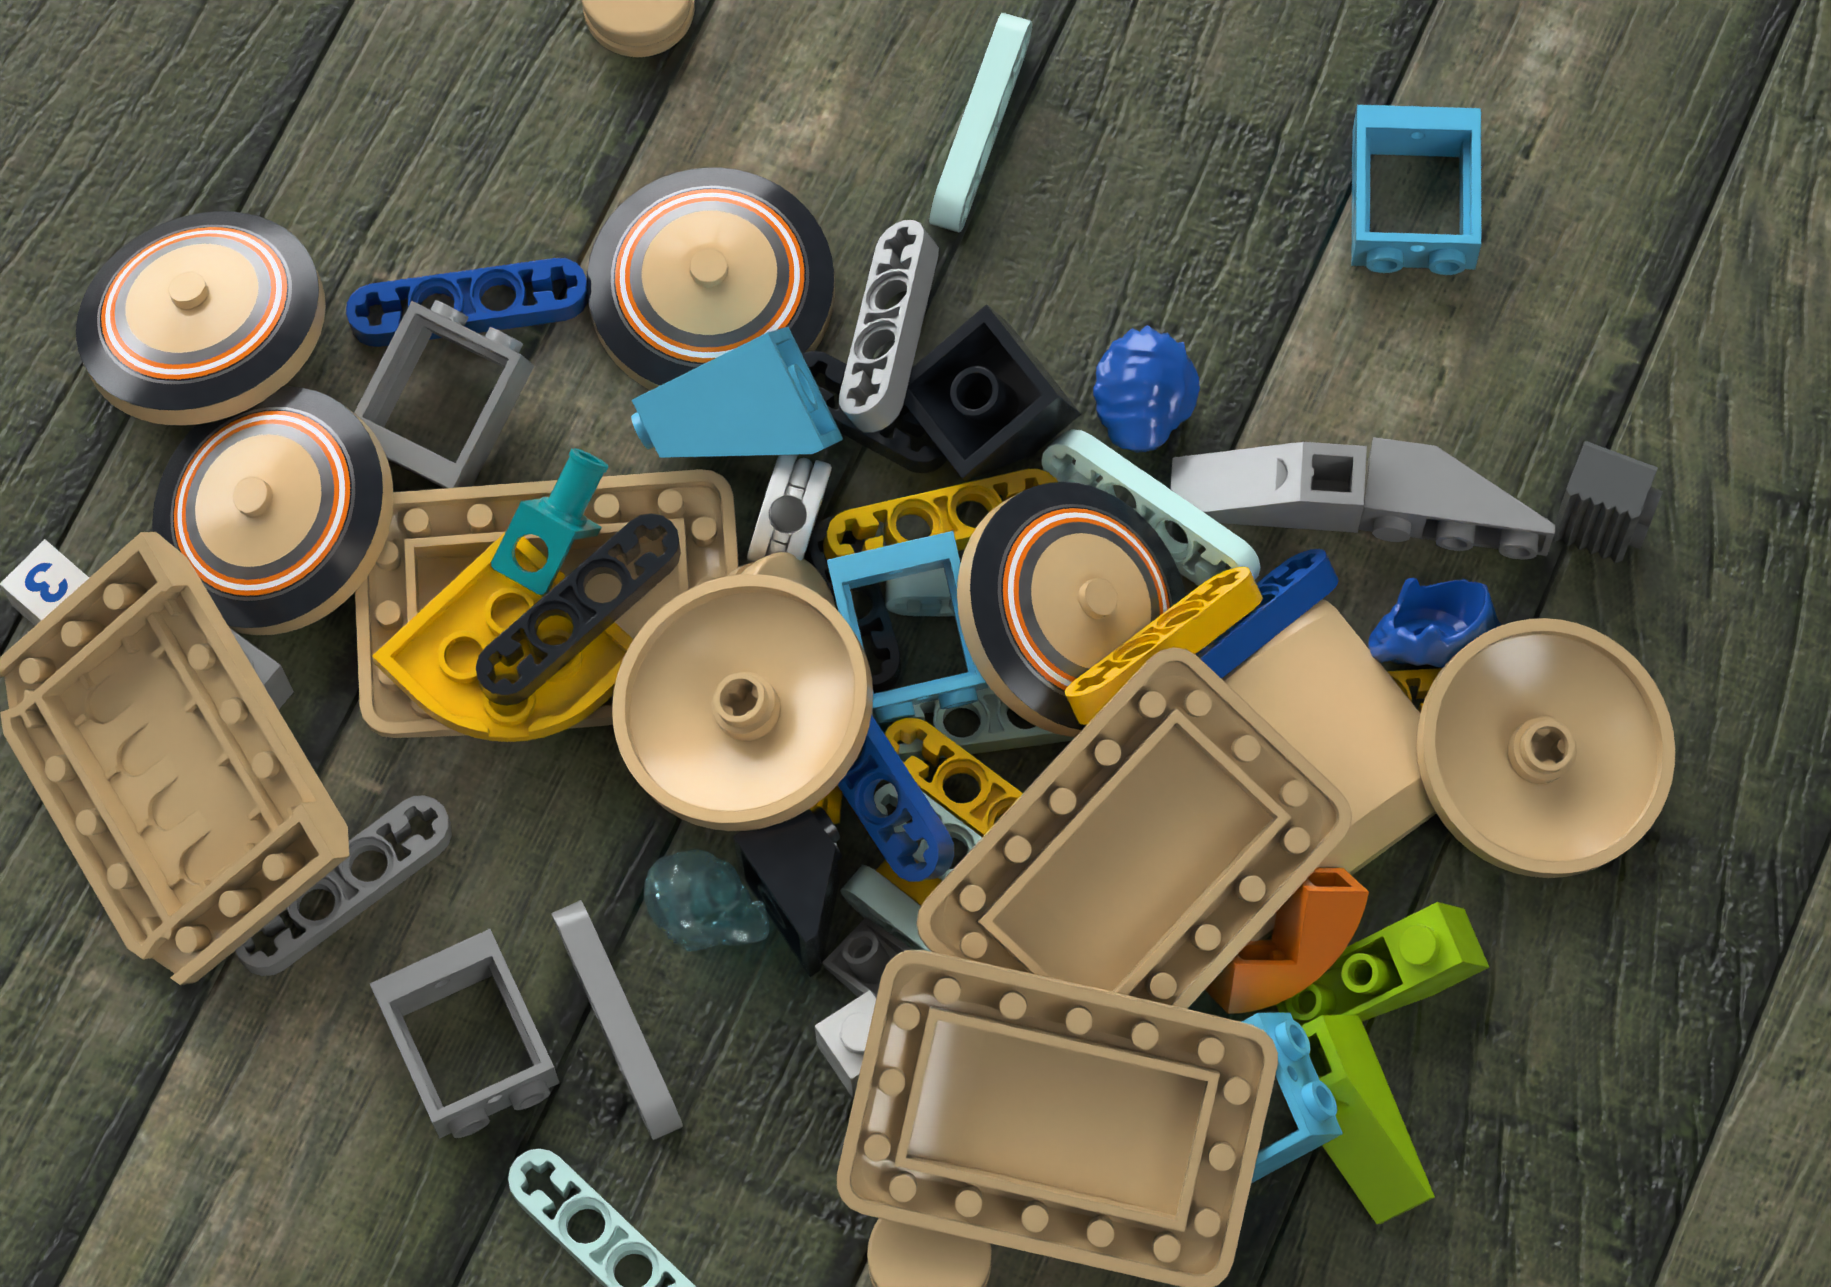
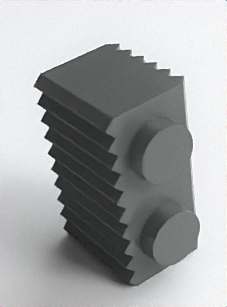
M1585 441L1555 521L1554 541L1563 539L1566 546L1575 543L1578 550L1587 547L1590 555L1599 552L1602 559L1611 556L1614 564L1623 561L1628 545L1641 550L1663 491L1651 487L1658 467Z

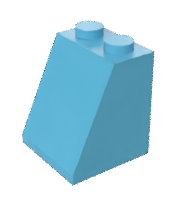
M789 327L767 332L632 399L637 413L631 416L635 431L647 449L655 447L660 458L814 454L843 440Z

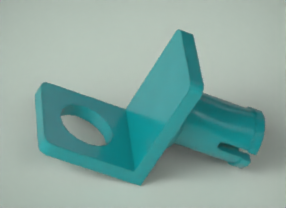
M577 448L570 450L569 458L549 497L520 502L491 561V566L494 570L539 595L547 594L550 591L574 540L596 537L602 528L600 525L587 519L583 514L604 472H607L609 466L596 456ZM528 534L539 536L548 548L547 563L537 572L524 570L518 564L515 556L517 543Z

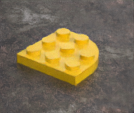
M505 531L373 654L372 658L375 665L411 700L444 726L459 733L489 741H529L547 737L570 728L601 707L613 695L620 665L633 639L614 622L527 699L518 704L508 706L496 704L488 699L481 690L477 679L476 663L478 656L487 645L546 595H539L492 568L491 561L506 533ZM525 537L519 540L515 549L518 564L524 570L530 572H537L542 569L547 563V558ZM560 570L550 591L566 577ZM549 616L540 623L536 634L545 644L559 645L570 638L574 626L570 620L563 616ZM522 639L519 642L522 644L524 656L510 667H507L501 661L494 665L496 674L495 684L504 678L512 684L520 679L517 666L529 654L532 655L535 664H540L543 661L533 653L526 639Z

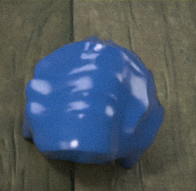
M1147 325L1141 331L1132 328L1122 338L1113 341L1096 366V383L1093 387L1097 416L1101 423L1108 428V437L1111 442L1122 449H1128L1135 453L1152 451L1162 446L1168 440L1172 430L1178 428L1180 423L1185 422L1191 417L1200 391L1199 376L1191 359L1186 354L1184 342H1176L1168 332L1160 334Z
M1409 578L1404 582L1397 603L1372 631L1369 637L1368 648L1372 656L1380 663L1391 661L1401 665L1410 663L1413 666L1430 665L1443 668L1468 643L1483 633L1501 626V623L1497 619L1489 590L1485 584L1460 579L1429 586H1420L1416 578Z

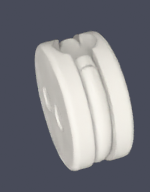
M798 455L778 456L747 555L748 561L755 562L778 552L790 553L800 561L804 559L832 467L829 463L816 460L813 467L812 462L807 458L797 460Z

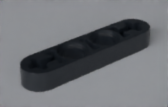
M653 513L640 515L631 520L487 645L478 656L476 663L477 679L484 695L494 703L505 706L518 704L527 699L669 575L679 563L681 555L678 530L674 524L664 516ZM646 536L651 541L657 540L661 536L664 537L662 539L664 554L657 557L649 551L634 562L635 571L639 577L635 580L632 579L624 563L616 559V557L622 555L628 565L641 552L639 544L641 537ZM597 574H611L619 579L622 584L621 591L610 602H594L585 593L586 584ZM549 616H563L571 621L574 626L572 635L562 644H545L536 634L540 623ZM522 639H526L533 653L543 661L540 664H535L532 655L529 654L517 666L520 678L517 682L512 684L504 678L495 684L496 674L494 665L501 661L504 665L510 667L524 656L522 644L519 642Z

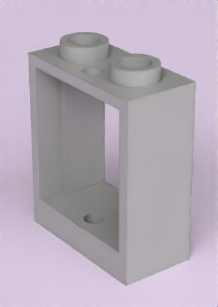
M435 300L431 309L411 301L354 414L361 418L373 431L388 461L444 489L472 487L534 365L519 354L523 343L492 327H489L485 336L464 327L469 318L468 316L440 301ZM432 333L504 368L456 463L384 428Z
M491 929L370 983L439 1138L451 1133L454 1138L471 1135L489 1124L490 1119L488 1116L511 1105L514 1110H523L534 1106L550 1095V1087L560 1083L553 1063ZM492 976L533 1066L443 1107L403 1016Z

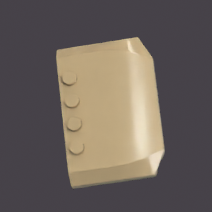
M140 532L0 657V677H5L9 706L8 710L0 712L5 738L127 949L143 960L152 958L174 973L170 978L179 985L199 981L349 857L347 824L189 559L157 532Z

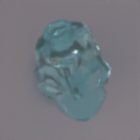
M690 849L661 857L649 869L644 883V900L648 914L656 926L664 931L668 939L678 947L687 951H699L719 944L743 946L765 940L768 936L770 925L764 902H752L748 889L741 883L737 871L729 862L718 859L709 851Z

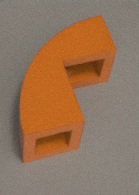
M1317 867L1276 912L1272 940L1249 941L1205 990L1228 1014L1261 1010L1285 1001L1303 991L1318 980L1344 952L1360 924L1369 891L1344 868Z

